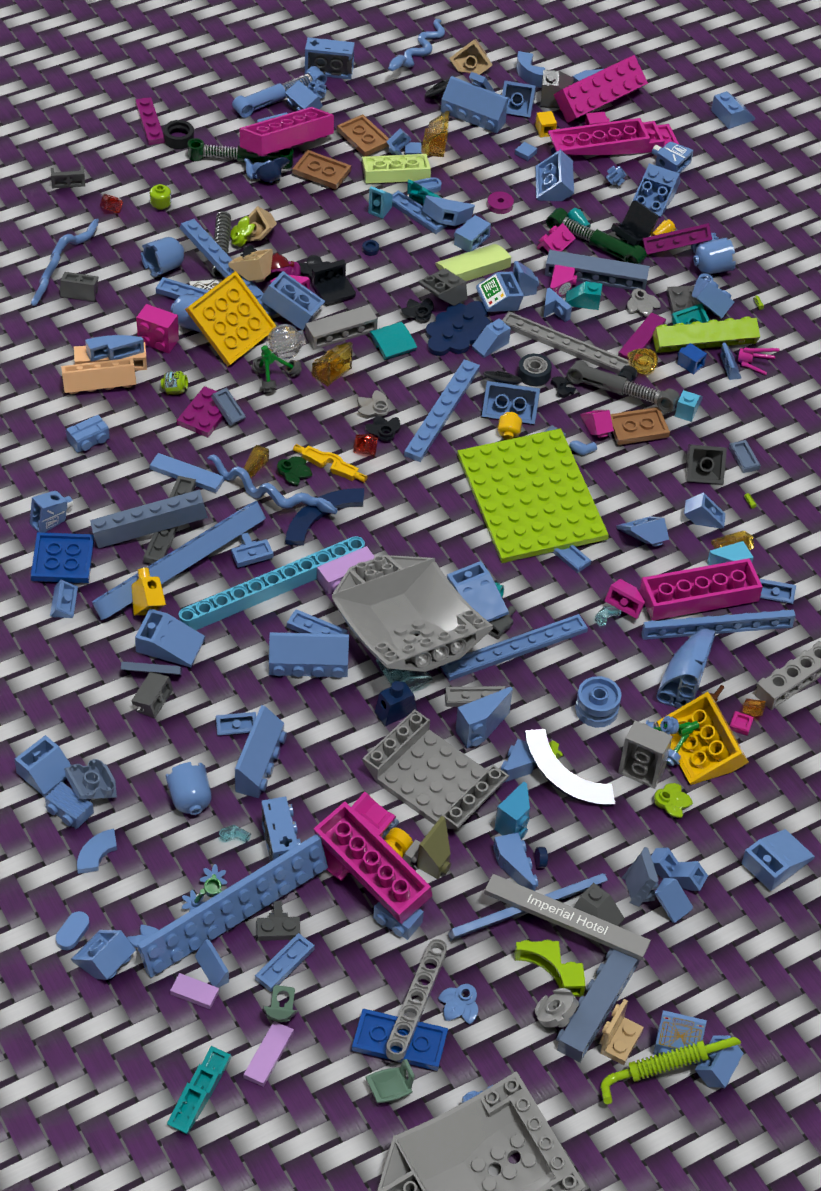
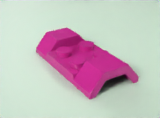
M366 792L351 807L380 837H382L383 832L396 818L394 814L385 810ZM323 846L328 865L326 870L342 881L349 871Z

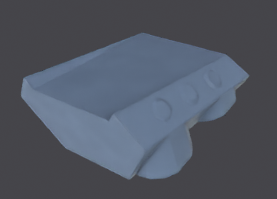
M90 760L88 766L73 764L68 768H64L66 777L77 798H117L116 781L107 765L101 760Z
M644 847L622 876V879H625L631 898L629 903L638 907L644 902L654 901L656 897L654 894L655 889L658 888L659 880L647 847Z

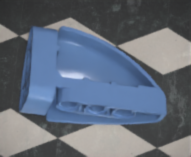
M706 628L700 629L677 650L662 677L656 695L659 702L680 708L695 699L716 631Z

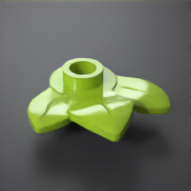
M248 216L243 217L238 222V225H235L231 230L230 237L234 246H243L247 241V236L252 233L255 224H249Z
M677 783L666 784L663 789H658L654 794L656 806L666 809L668 814L677 818H682V809L690 807L693 801L689 795L681 792V785Z

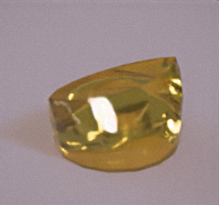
M640 348L627 354L631 365L641 374L651 373L657 366V354L651 349Z

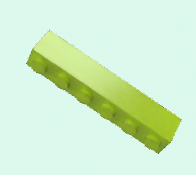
M749 316L734 320V318H728L724 321L710 320L705 323L695 321L685 325L684 323H677L674 326L663 324L657 326L653 332L656 353L680 351L682 347L685 348L690 343L699 349L722 347L723 343H726L728 346L754 344L760 338L757 318Z

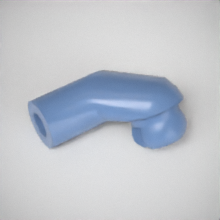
M576 440L571 441L569 444L570 449L579 455H586L597 450L595 442L586 445Z

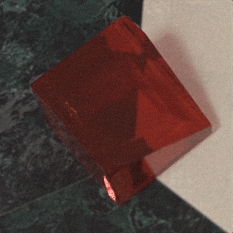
M103 194L100 203L102 208L116 213H120L123 205L121 199L108 194Z
M372 434L356 435L353 452L375 455L378 438Z

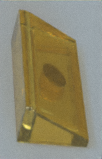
M744 530L711 540L715 549L744 541L749 550L754 548L753 536Z

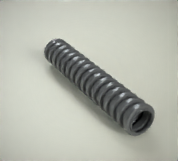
M221 211L216 215L214 241L228 255L231 215L228 212ZM212 264L213 276L217 278L224 277Z

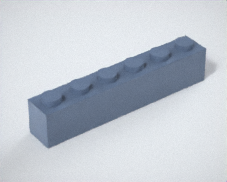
M549 250L545 276L552 277L555 265L575 268L574 275H577V281L595 282L601 283L604 286L629 290L637 288L645 290L650 266Z
M196 490L92 519L90 522L97 546L102 548L208 518L201 492Z
M610 948L606 955V959H608L606 963L600 964L596 972L597 978L595 980L591 979L589 982L586 996L580 997L578 1009L569 1018L568 1026L565 1030L561 1029L556 1038V1041L559 1042L557 1051L580 1063L640 962L639 959L613 948Z

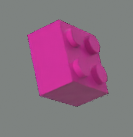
M146 304L136 317L137 336L143 338L146 346L170 353L179 341L178 315Z

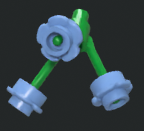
M670 716L663 718L660 727H657L656 722L646 721L648 726L666 732L668 735L675 734L678 731L681 739L674 750H669L666 764L672 767L674 764L679 765L681 756L677 752L689 737V734L693 733V730L700 728L699 723L694 721L692 723L679 724L677 719Z

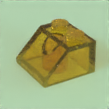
M446 111L431 120L429 127L425 128L422 148H425V154L428 156L444 157L448 138L450 111Z
M347 342L337 345L333 349L328 350L322 357L316 359L312 363V376L326 386H329L352 369L353 343Z

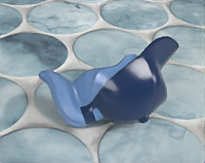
M284 157L273 161H266L265 163L256 162L254 164L249 159H244L248 178L252 180L260 179L266 183H272L280 179L282 168L290 163V160Z

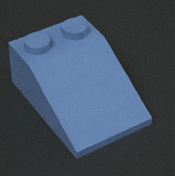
M511 686L458 707L455 731L466 748L478 746L484 742L510 713L513 691Z

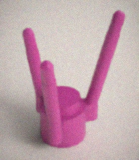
M740 348L738 362H742L741 366L766 375L767 372L749 364V362L753 361V357L775 359V356L754 352H779L780 349Z

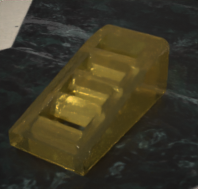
M259 445L254 447L244 466L250 478L268 462L269 449Z

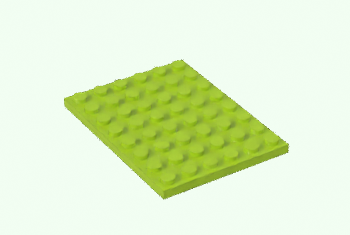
M561 428L458 450L457 456L501 563L554 552L556 548L563 550L570 548L571 545L576 547L608 540L609 534Z

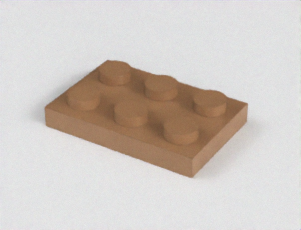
M363 114L337 125V132L364 157L389 146L386 142L389 138Z
M307 150L293 167L292 174L337 189L350 173L351 165Z
M658 407L610 414L614 429L612 432L618 445L667 438L670 435L668 426Z

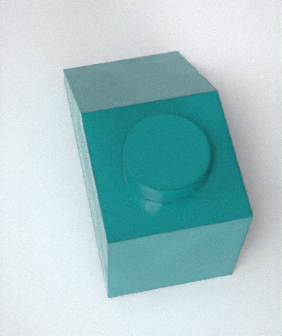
M585 281L567 291L565 301L572 307L599 310L602 284Z

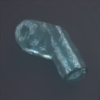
M605 606L595 615V621L599 626H604L609 616H620L621 610L616 607Z
M232 825L221 829L219 836L223 841L238 838L247 843L251 833Z

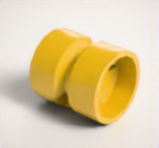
M396 827L392 828L384 837V840L402 858L413 843L409 834Z

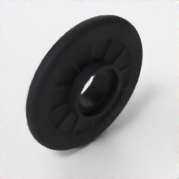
M450 78L435 84L425 93V96L432 97L444 92Z
M484 372L486 378L500 383L522 382L520 377L507 372Z

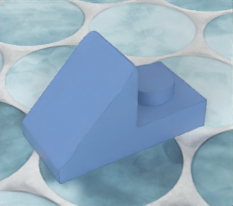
M550 287L547 288L543 317L555 313L564 322L570 320L572 306Z

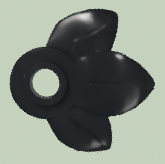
M310 255L307 258V263H299L301 274L308 275L312 281V268L330 262H322L319 256Z
M430 298L424 299L421 303L409 299L407 307L402 308L401 311L407 317L424 322L431 318L434 304Z
M377 415L373 424H365V428L369 434L377 436L380 440L391 441L395 437V432L400 429V420L398 417L387 421Z

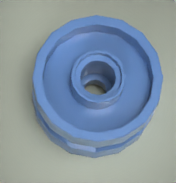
M602 676L584 680L580 684L575 706L576 715L580 721L595 728L611 725L617 719L622 697L620 688L614 681Z

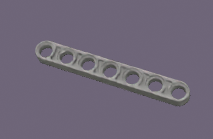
M433 939L429 942L388 1039L386 1055L391 1060H401L407 1053L446 957L447 944L441 939ZM439 947L443 951L435 953L432 951V948ZM433 963L436 965V968L428 969L425 964ZM426 979L430 983L428 985H421L418 981ZM418 995L421 996L423 1000L420 1002H415L411 999V997ZM407 1012H413L416 1015V1017L410 1019L407 1018L404 1014ZM399 1029H406L409 1031V1034L403 1036L397 1031ZM392 1046H399L402 1048V1051L395 1053L390 1048Z

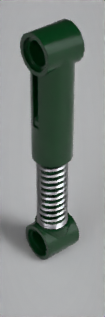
M198 138L188 141V158L195 162L210 156L211 158H234V160L237 159V162H245L244 159L247 158L252 163H265L266 161H273L284 157L289 159L290 163L282 169H289L293 166L292 148L282 149L277 153H268L267 156H258L254 152H248L246 149L241 148L240 145L235 149L232 146L231 148L229 146L228 148L226 146L225 148L223 146L218 147L217 145L212 147V145L209 146Z
M556 208L546 219V224L550 229L555 225L559 227L563 223L572 234L589 241L590 245L625 262L641 264L647 257V252L643 247L639 245L631 246L598 229L595 231L594 229H589V227L569 219L567 212L562 208Z

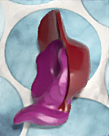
M278 253L272 256L271 274H281L284 271L288 275L300 276L301 270L298 262L288 261L287 258Z

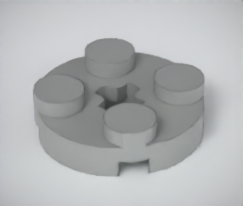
M559 988L554 990V994L550 997L545 995L535 1008L537 1019L544 1027L566 1026L570 1021L569 1018L579 1006L578 1000L569 989Z

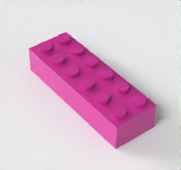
M635 55L569 85L553 95L566 122L569 123L586 115V113H590L648 84Z
M309 107L239 128L240 147L248 152H254L258 156H267L268 153H277L282 149L303 145L304 142L315 141L317 138H326L327 135L334 134V115L314 107Z
M750 558L642 577L639 592L645 601L644 604L651 621L757 602L760 600L763 586Z
M346 802L342 803L313 828L314 833L321 838L322 845L400 924L433 896L431 886Z

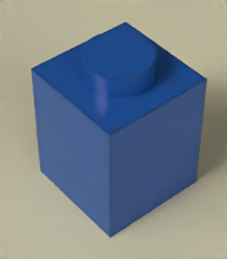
M690 343L685 348L682 347L678 352L677 364L694 375L704 367L707 353Z

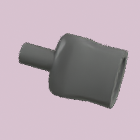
M510 606L508 608L509 614L489 622L493 625V629L489 632L490 634L500 637L513 625L511 616L516 611L515 607Z

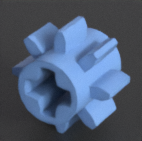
M317 79L316 82L312 81L309 83L307 88L316 94L319 99L326 95V85L322 81Z
M612 166L607 171L609 174L606 178L613 186L615 184L620 186L625 182L624 177L626 173L620 166L617 168Z

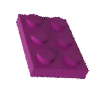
M204 386L179 416L177 425L208 438L224 419L221 411L211 398L212 394L218 391Z

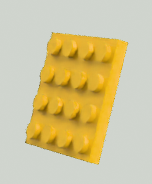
M236 271L185 309L227 367L277 328Z

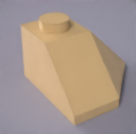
M477 39L471 41L449 58L460 72H474L480 75L492 66L490 59Z
M257 206L248 216L249 224H255L252 233L247 236V241L262 240L276 226L277 223L270 212Z
M273 250L254 251L250 255L234 258L228 265L246 280L262 282L271 274Z

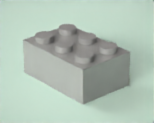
M635 720L625 737L618 773L655 789L665 772L673 736Z

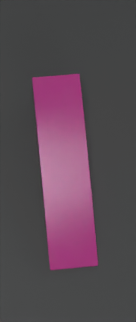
M641 118L548 130L556 152L561 149L565 154L648 153L652 152L655 145L663 148L668 142L679 144L669 124L656 125L655 121L642 122Z

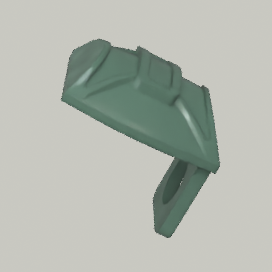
M280 985L273 987L271 1007L263 1006L267 1018L277 1022L291 1020L298 1011L293 1010L295 988ZM280 991H287L290 996L289 1001L285 1003L284 1007H280V1002L277 1000V994Z
M404 1059L401 1067L380 1070L365 1078L376 1102L383 1103L411 1094L413 1092L411 1088L415 1076L408 1060Z

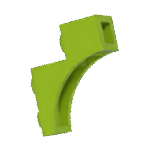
M524 940L516 942L515 961H526L542 967L551 974L559 988L569 989L575 997L584 996L585 977L583 963L567 962L561 964L559 941L543 940L531 942Z

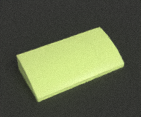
M427 154L362 157L365 183L408 182V180L416 181L431 178V168Z
M492 244L436 262L435 265L438 270L446 268L464 281H469L511 267L512 257L501 246Z

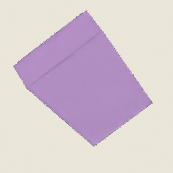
M179 973L170 990V994L211 1009L219 994V988Z

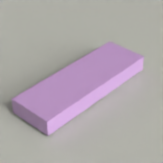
M274 1021L247 1067L244 1079L264 1087L294 1034V1029Z

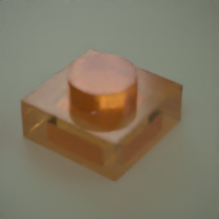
M746 699L743 705V713L752 717L763 716L766 701Z

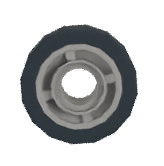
M535 353L527 354L519 361L518 376L524 384L529 386L544 385L551 378L552 364L546 356Z

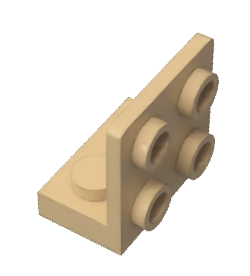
M626 999L622 1001L621 1005L617 1004L611 1015L613 1018L611 1022H606L602 1030L603 1036L599 1043L602 1045L600 1054L622 1065H625L644 1029L643 1026L624 1017L628 1004Z

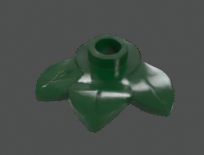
M295 456L288 460L281 459L277 463L278 473L285 476V479L291 484L298 486L300 478H310L313 475L311 469L305 465L306 460L302 457Z

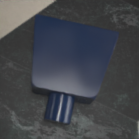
M395 681L391 687L379 693L375 714L384 726H388L408 716L414 709L417 710L413 692L405 682Z

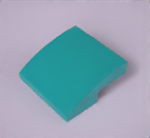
M402 322L370 331L376 348L379 347L384 360L417 349L414 339Z

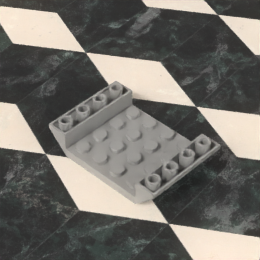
M414 709L364 756L362 761L378 785L435 825L439 818L443 816L446 819L447 829H458L509 778V775L494 764L488 770L483 768L429 730L430 720Z

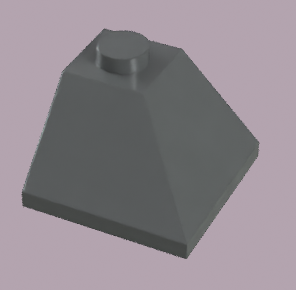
M543 70L540 107L560 108L553 94L572 85L574 78L561 71Z
M688 444L687 481L724 484L727 448Z
M595 883L579 897L573 907L616 926H619L624 921V917L611 895ZM585 937L595 946L599 947L601 943Z

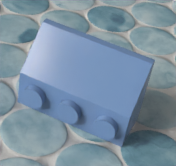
M561 149L536 165L537 200L563 201L574 194L573 160Z
M284 271L268 286L260 300L267 307L275 310L280 316L286 318L301 330L305 329V324L312 321L325 303L322 298Z
M487 381L482 417L499 419L506 412H514L518 414L523 423L535 424L540 388Z

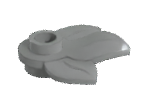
M640 288L632 291L631 299L627 302V308L630 313L638 310L645 317L649 316L653 308L659 309L661 307L659 300L655 296L647 294L645 290Z
M375 390L372 398L358 397V403L361 407L358 409V412L362 415L385 416L389 413L390 407L387 403V397L380 391Z

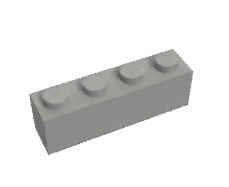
M366 305L306 323L305 337L313 350L376 330L378 318L371 307Z

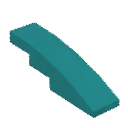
M210 1047L202 1064L198 1065L190 1083L187 1082L167 1125L183 1133H189L219 1083L232 1058L231 1054L216 1047Z

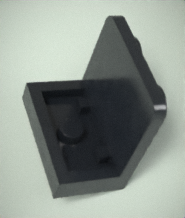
M634 200L623 222L613 223L611 230L615 232L617 237L628 241L629 245L643 246V238L650 237L659 217L642 203Z
M344 259L312 268V285L319 296L325 301L324 304L328 305L356 296L354 288L346 277V263Z

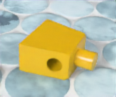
M149 568L138 569L139 579L131 586L134 616L146 615L149 608L158 611L166 605L160 578L158 576L150 577Z

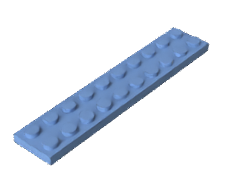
M315 834L137 943L149 977L152 978L199 949L206 939L210 941L326 870L328 865L321 838Z

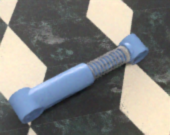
M312 66L306 71L304 76L292 81L276 84L246 97L242 95L236 97L232 102V107L243 118H247L253 111L285 99V92L298 80L308 87L310 82H316L317 79L325 84L327 76L317 66Z

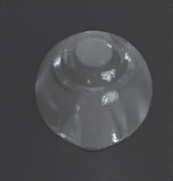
M281 324L274 327L268 335V341H266L269 350L281 359L295 357L300 352L302 344H306L304 331H297L294 326L289 324Z

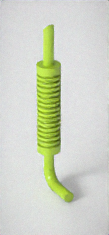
M731 1037L705 1045L702 1040L698 1041L696 1045L692 1043L693 1046L688 1044V1047L686 1045L684 1048L680 1047V1050L678 1048H675L676 1051L672 1049L671 1052L667 1051V1054L662 1052L663 1055L661 1053L658 1054L659 1056L655 1054L654 1057L650 1056V1059L646 1057V1060L644 1058L641 1061L637 1060V1063L635 1061L629 1062V1069L609 1074L601 1082L603 1101L605 1104L612 1103L610 1087L617 1081L633 1077L634 1082L640 1081L641 1078L645 1079V1076L649 1078V1075L651 1077L654 1076L653 1074L658 1075V1072L662 1074V1071L666 1073V1070L669 1072L671 1068L672 1070H675V1067L679 1069V1066L683 1068V1065L688 1066V1063L692 1065V1062L696 1064V1061L699 1063L701 1059L706 1061L709 1060V1053L739 1045L741 1041L736 1037Z

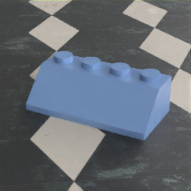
M451 76L441 100V112L498 133L506 123L508 97Z
M270 632L269 675L348 677L349 634Z
M261 705L235 767V792L259 798L261 791L266 790L267 776L272 775L274 759H278L281 750L280 744H284L287 732L284 731V722L266 706Z

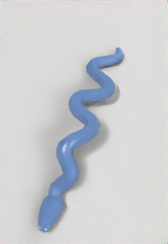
M435 19L433 22L434 27L438 31H426L419 34L418 42L424 48L407 49L404 55H398L391 60L388 69L394 71L402 65L413 67L415 63L412 56L429 55L432 51V45L426 39L441 38L445 34V29L440 24L441 20Z
M94 219L86 232L76 236L66 234L59 239L50 256L51 261L39 281L40 286L31 301L32 306L37 305L46 291L49 279L61 259V253L68 243L78 245L89 240L98 226L99 219Z
M214 454L208 457V460L214 462L219 474L224 476L225 480L232 481L239 476L246 492L253 498L258 499L263 497L265 493H268L273 501L284 509L292 508L302 502L309 506H317L322 512L336 514L338 511L331 502L302 492L287 499L270 483H264L257 489L253 485L249 473L244 468L238 466L228 472L219 457Z

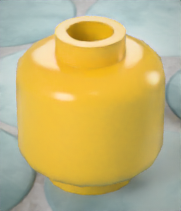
M506 412L499 418L498 433L506 440L518 437L521 433L522 419L514 412Z

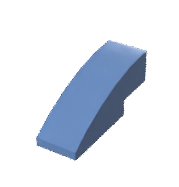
M109 335L85 340L86 353L91 362L107 357L109 360H118L144 352L143 338L138 336Z

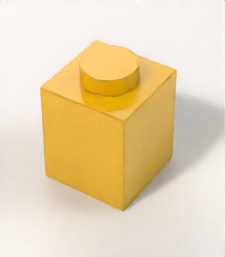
M552 111L536 113L535 126L540 138L549 137L548 130H556L557 122Z

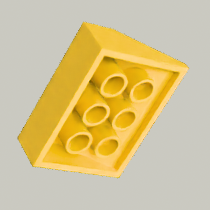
M709 692L704 693L667 715L677 719L679 724L692 723L694 721L699 723L700 728L693 730V733L689 734V737L677 752L681 756L679 765L690 785L732 773L749 763L717 703ZM663 718L657 721L659 727ZM678 731L670 735L673 736L670 746L672 750L675 749L681 739Z

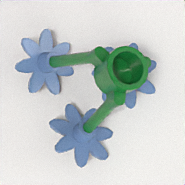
M216 864L213 865L212 872L204 868V873L207 876L200 878L201 882H205L204 888L200 890L197 897L193 890L190 891V897L183 895L182 899L187 903L182 906V909L190 908V912L204 903L201 901L204 895L214 897L221 893V884H227V881L221 878L225 875L226 870L218 872Z

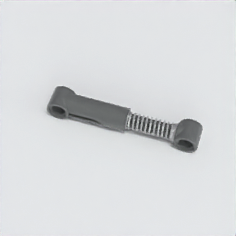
M582 360L576 361L567 371V378L573 384L582 382L620 395L628 394L635 398L649 400V402L652 401V403L657 404L658 408L665 413L671 412L680 398L678 392L674 389L669 388L665 391H656L654 389L653 391V388L650 390V387L647 389V386L644 388V385L641 387V384L630 383L627 378L589 367Z

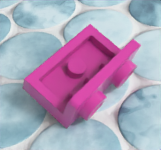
M562 223L559 227L556 225L548 231L549 235L545 234L539 239L540 244L536 247L539 249L543 246L548 252L549 250L562 252L576 237Z

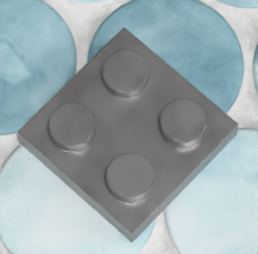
M695 286L667 287V295L672 313L701 304L692 297Z

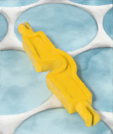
M295 444L293 447V451L302 454V458L319 468L332 463L330 467L332 474L344 477L350 481L354 479L363 483L367 481L368 476L359 473V468L344 462L340 456L334 453L322 452L311 446L304 448L298 444Z

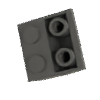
M446 268L418 281L420 286L452 305L468 299L466 281Z

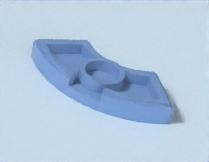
M114 829L95 835L83 846L77 860L78 874L99 871V863L102 858L109 852L117 850Z

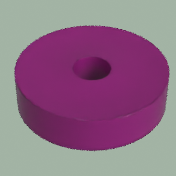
M494 192L488 196L487 207L493 213L506 214L513 209L514 199L510 194Z

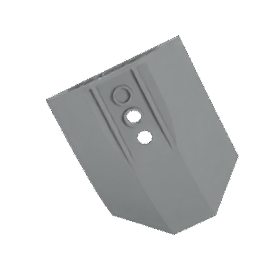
M376 556L372 560L359 562L355 566L350 567L332 594L333 601L351 630L364 646L389 669L426 672L462 658L493 629V625L476 612L457 592L435 562V558Z
M516 1071L457 1107L414 1128L393 1135L377 1191H582L586 1186ZM513 1153L521 1155L520 1161L516 1164L509 1162V1157ZM492 1164H499L501 1166L499 1175L492 1176L489 1174L488 1170Z

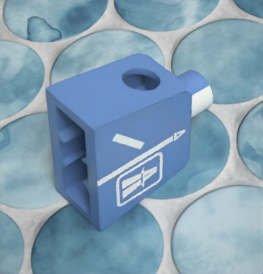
M668 142L663 148L655 145L652 149V154L657 156L656 166L681 173L691 163L693 150L673 142Z
M58 491L32 497L30 525L38 532L45 533L64 522L67 509L73 506L72 498L70 496L64 498Z

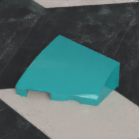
M408 180L407 194L417 203L424 205L426 195L442 198L416 182Z

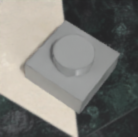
M416 839L403 856V859L409 865L412 862L416 863L418 861L419 844L421 842Z

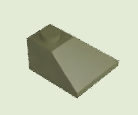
M443 816L439 818L419 844L417 868L436 879H439L443 873L446 874L451 867L446 819Z

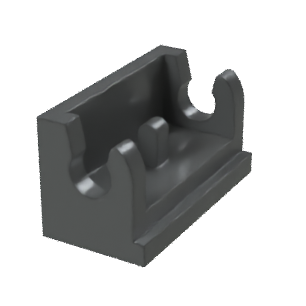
M81 166V171L54 172V168H51L52 189L85 187L84 166Z
M64 272L60 280L61 297L95 301L96 294H98L99 276Z
M153 672L148 674L131 700L133 705L142 707L136 710L138 713L155 719L173 691L169 676Z

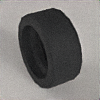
M184 120L170 121L163 128L165 144L173 149L188 148V141L194 138V127ZM176 132H182L187 135L182 137H175L171 134Z

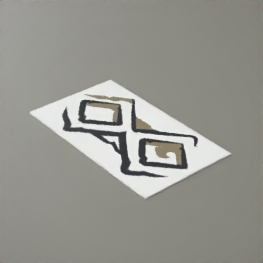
M222 279L189 281L191 286L209 291L219 284Z

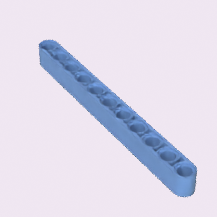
M258 501L248 504L146 567L150 570V577L158 576L162 584L265 520L266 517ZM138 573L92 601L101 620L113 615L133 602L131 586L139 579Z

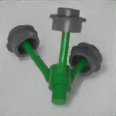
M267 345L261 347V356L253 360L252 367L254 371L260 374L266 372V381H261L262 386L260 387V389H264V392H274V388H277L276 380H270L269 365L274 360L285 365L286 372L291 377L299 375L302 370L300 361L290 360L286 362L272 353Z

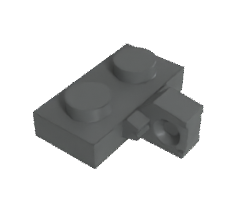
M274 901V913H269V918H257L258 941L292 940L298 933L300 934V916L288 917V913H283L282 901Z

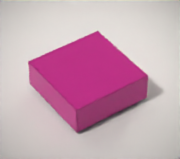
M735 711L729 727L731 731L748 736L754 717Z

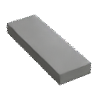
M505 686L446 687V707H460L503 690Z

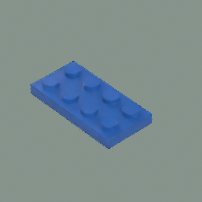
M362 1009L352 1051L389 1059L386 1055L387 1042L398 1016ZM419 1022L405 1057L397 1062L407 1059L410 1065L438 1071L448 1028ZM399 1029L397 1031L403 1036L409 1034V1031L406 1029ZM392 1046L390 1048L395 1053L402 1051V1048L399 1046Z

